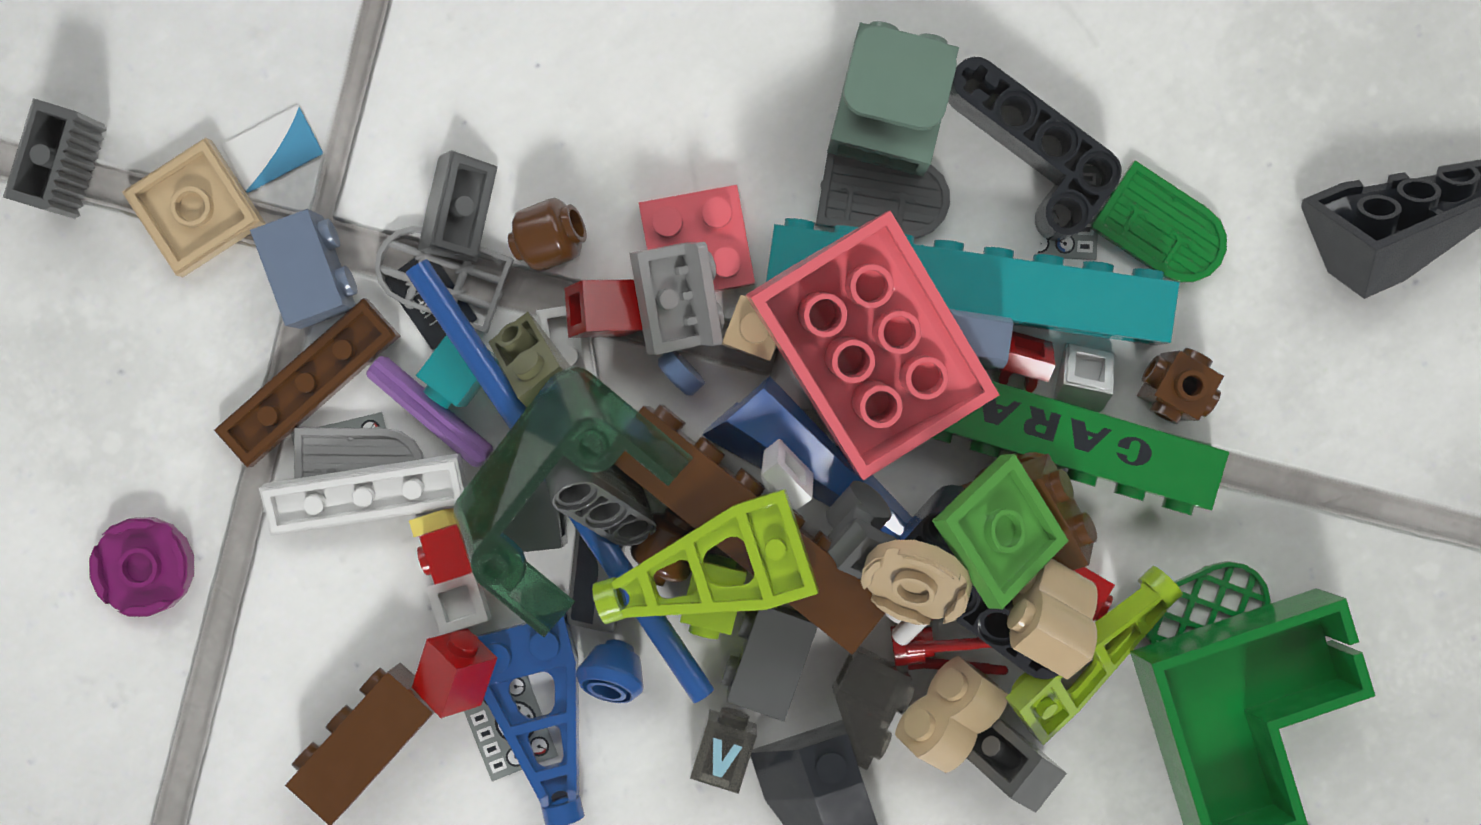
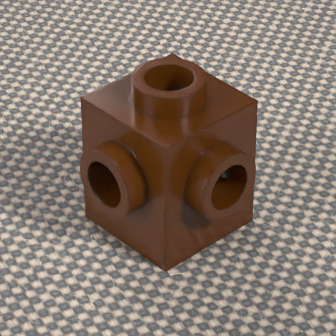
M1185 348L1183 352L1180 350L1165 352L1154 357L1147 366L1142 376V382L1144 383L1137 396L1152 405L1150 408L1152 413L1170 423L1178 424L1180 420L1199 421L1201 416L1206 417L1217 405L1221 396V391L1217 388L1224 375L1210 368L1213 363L1210 358L1193 349ZM1184 379H1187L1190 383L1184 391L1182 384Z

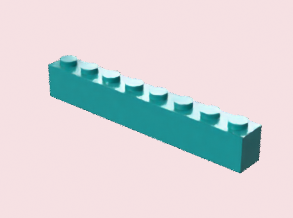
M785 218L784 225L774 224L766 282L859 227L836 225L834 232L814 230L815 222L798 218ZM905 234L949 309L1012 318L1013 325L1149 345L1171 343L1180 282L1163 280L1164 272L1136 268L1133 269L1132 275L1113 273V264L1096 261H1085L1082 268L1064 266L1063 257L1048 254H1034L1033 261L1013 258V250L1000 247H984L983 254L964 251V243L951 240H934L933 247L914 244L915 237Z

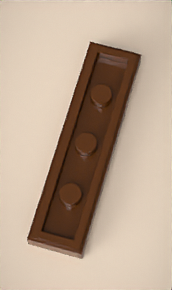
M363 298L214 431L247 468L255 466L294 431V428L299 427L401 336L369 299Z

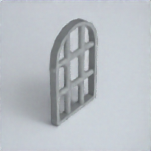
M411 226L397 230L384 240L377 252L375 271L378 283L388 296L404 304L406 308H415L432 314L428 307L413 302L417 290L406 273L383 265L384 255L389 247L416 256L415 260H419V262L428 259L431 262L456 270L454 273L459 275L454 289H447L456 302L460 300L488 310L483 326L470 322L475 330L488 333L499 300L503 297V289L514 261L513 258L483 247L479 248V253L506 262L501 277L475 269V265L471 264L472 262L464 260L463 264L438 255L419 251L418 248L396 241L405 235L421 234L422 227ZM384 274L406 281L405 285H408L409 289L405 299L392 292L385 282ZM467 274L497 284L491 303L465 294L466 291L462 290Z

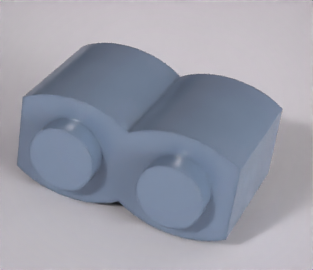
M949 309L983 368L986 370L1003 369L1009 357L1013 330L1012 318Z

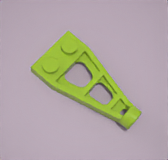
M786 488L731 506L618 578L613 577L594 583L592 588L596 609L605 624L630 617L768 610L816 595L819 592ZM738 537L742 539L754 571L753 579L745 585L719 586L709 580L703 562L707 551L726 538ZM679 560L688 561L697 586L696 592L673 598L661 597L653 578L654 574L659 569ZM623 589H624V590L628 593V595H629V603H628V605H627V602H626V598H625V594H624Z
M1152 566L1138 579V583L1141 586L1140 589L1095 622L1097 627V643L1092 658L1093 661L1068 690L1061 683L1063 677L1060 675L1044 680L1035 678L1025 672L1014 682L1011 692L1005 698L1028 731L1042 745H1045L1085 706L1130 654V651L1138 645L1165 614L1166 609H1169L1183 595L1177 584L1158 567Z

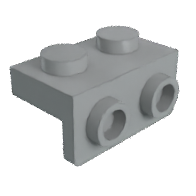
M685 242L629 253L647 354L659 355L698 345L716 346L723 343L721 331L724 328V315L721 306L716 302L713 284L716 276V265L712 254L708 251L706 242Z

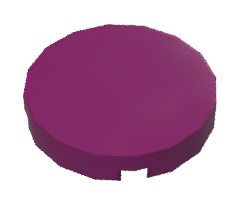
M156 517L129 518L110 526L102 534L104 536L100 539L98 545L94 546L89 557V578L96 595L105 604H110L113 608L120 610L118 611L119 613L128 617H149L174 607L188 592L194 577V554L187 538L173 524Z

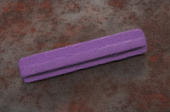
M380 356L369 367L366 375L372 382L457 454L460 453L461 457L471 466L479 467L490 457V453L494 450L490 443L450 409H446L430 399L423 392L424 387L390 358Z

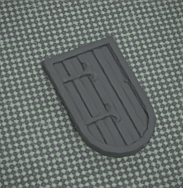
M827 153L824 176L820 184L821 194L816 225L833 228L836 225L861 227L891 210L904 234L912 235L915 237L914 239H918L932 233L945 220L950 207V189L944 176L933 165L929 166L922 177Z

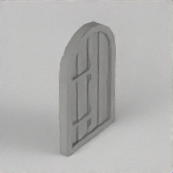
M381 427L294 428V479L424 459L423 452L415 440L402 431Z

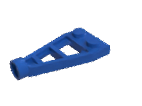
M566 612L476 635L497 657L484 699L539 799L545 825H569L581 820L585 814L579 795V688L576 677L578 657L570 626L567 624ZM547 672L553 677L555 683L554 707L549 714L529 718L523 715L510 693V684L514 679ZM556 726L561 732L563 759L559 763L542 766L536 760L529 742V733ZM557 791H565L568 794L567 796L552 799V795Z

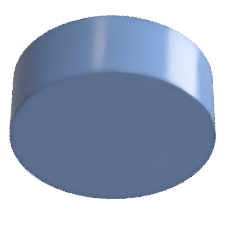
M677 350L664 353L658 359L660 369L684 394L693 396L705 384L697 370Z

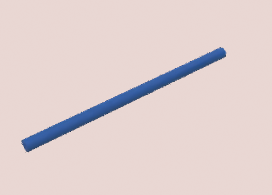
M426 259L417 263L406 271V275L545 481L539 463V456L542 450L551 443L527 407L517 398L507 377L429 260ZM570 518L609 578H618L634 568L619 545L612 543ZM623 589L624 594H625V598H626V602H627V605H628V603H629V595H628V593ZM666 615L636 617L691 701L697 703L710 695L714 687Z

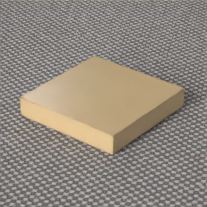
M206 137L122 191L171 269L179 277H185L251 234V229L266 224L213 141Z

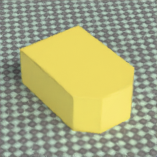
M457 508L443 509L409 520L413 537L462 522Z

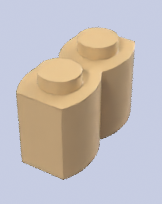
M1051 559L1013 598L1014 607L1007 619V626L1010 628L1011 647L1068 680L1092 660L1095 652L1097 627L1093 617L1098 598L1096 585L1063 564Z
M960 656L954 657L945 663L935 674L929 685L927 695L915 701L905 711L897 725L895 736L917 758L945 773L950 772L968 757L975 745L977 734L987 730L999 719L1008 701L1005 697L1008 693L975 666Z

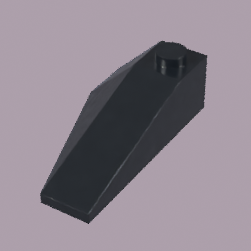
M1481 159L1439 166L1436 175L1410 179L1406 172L1389 175L1387 183L1363 187L1364 185L1360 180L1343 182L1302 199L1301 209L1327 272L1363 299H1366L1406 281L1481 227Z
M843 719L749 750L764 799L783 825H878Z

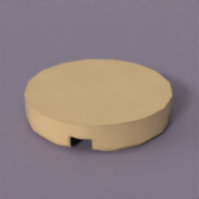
M892 540L877 545L868 554L861 577L863 589L865 590L868 587V590L872 593L871 601L880 610L898 620L915 625H930L931 619L944 618L943 624L955 621L965 613L972 589L968 570L955 556L937 546L917 540Z

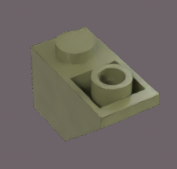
M526 312L515 322L504 326L499 334L488 342L517 398L552 433L593 402L575 371L529 312Z

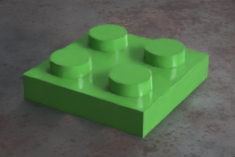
M1015 454L1000 455L932 520L954 556L968 570L972 584L989 609H1003L1069 541Z

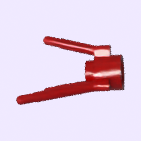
M890 626L895 666L908 665V670H939L949 659L931 658L935 657V652L992 648L978 637L933 641L931 627H925L907 645H900L892 637V630L896 626ZM967 661L988 675H1006L1009 671L1007 666Z

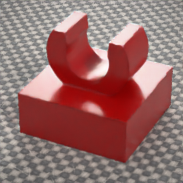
M1012 331L1008 362L1003 369H999V383L1007 385L1008 379L1013 373L1026 376L1024 390L1032 393L1037 387L1038 380L1049 382L1056 366L1053 342Z

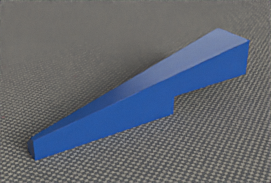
M771 376L764 380L740 403L736 402L702 434L709 441L762 469L764 450L778 439H781L813 473L812 498L829 507L832 506L853 481H861L868 484L883 497L891 512L892 518L880 531L894 536L897 540H899L906 524L912 518L873 475L862 480L855 473L839 446H836Z

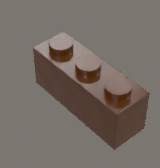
M401 662L387 673L381 667L375 671L359 689L365 695L361 702L354 709L345 705L326 725L325 728L331 735L319 747L316 743L312 742L291 764L297 772L285 786L328 825H332L352 805L435 713L411 688L415 675Z

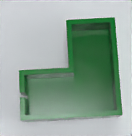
M1315 588L1130 651L1183 825H1308L1279 729L1376 696L1363 652L1334 640L1326 641L1325 638L1327 636L1347 645L1359 643L1346 598Z

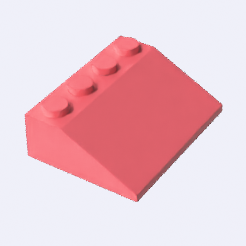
M891 210L794 264L745 295L851 468L862 480L867 479L999 396L994 384Z

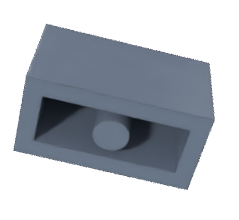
M305 209L250 230L285 326L303 329L347 313L356 305L352 295L358 293L357 285L349 268L341 266L335 248L340 247V239L329 218L324 219L322 215Z

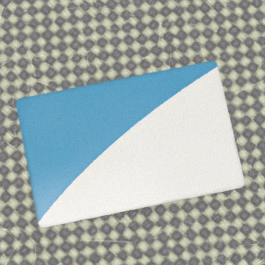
M298 105L222 144L247 193L323 154Z

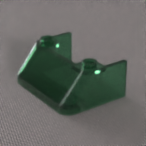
M580 367L565 368L554 374L547 381L467 485L454 505L455 522L472 573L477 582L543 637L551 631L573 606L575 601L528 563L522 549L503 531L562 456H566L576 466L585 471L601 472L615 464L626 451L667 486L676 479L693 459L690 454L596 376Z

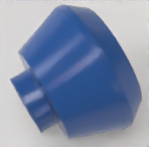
M610 639L605 644L596 645L576 671V677L582 690L603 701L628 703L643 692L641 659L634 653L632 645L621 640Z

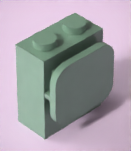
M873 21L870 24L860 22L827 153L923 177L931 165L941 120L946 112L956 71V58L959 47L947 44L948 42L945 38L935 34L924 33L915 35L899 31L896 26L882 21Z

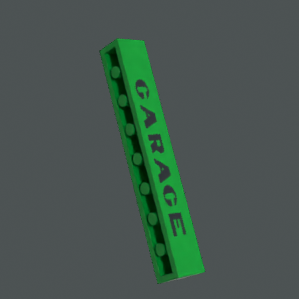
M994 381L992 383L999 396L932 437V439L949 444L953 435L972 440L969 450L996 458L999 457L1001 449L1019 455L1029 452H1037L1044 455L1049 453L1056 466L1068 469L1067 475L1072 481L1095 487L1097 479H1103L1116 483L1113 493L1144 501L1146 493L1164 498L1161 507L1192 516L1194 507L1212 511L1229 456V452Z

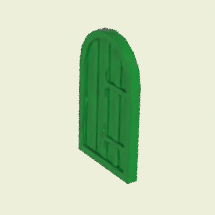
M1136 160L1131 163L1089 227L1150 269L1164 272L1163 277L1180 283H1193L1210 276L1222 264L1227 251V234L1221 220L1204 204L1199 203Z

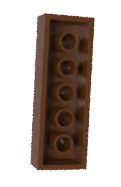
M661 404L656 409H653L651 406H643L604 456L693 528H698L735 504L762 496L761 494L765 488L760 481L742 467L734 474L724 466L721 461L725 454L705 437L701 436L695 442L683 433L681 429L686 422L669 408ZM793 509L819 592L816 595L788 604L853 655L886 613L871 601L872 593L868 590V587L865 590L863 589L860 578L837 569L834 559L828 553L832 540L820 530L814 537L802 528L806 523L803 519L804 517ZM729 537L716 545L754 576L748 552L742 539Z

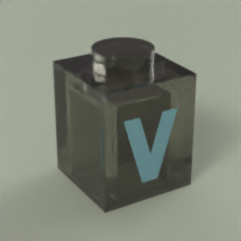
M721 707L720 712L709 709L692 762L690 779L739 794L757 737L756 723L749 722L750 716L747 713L730 707Z

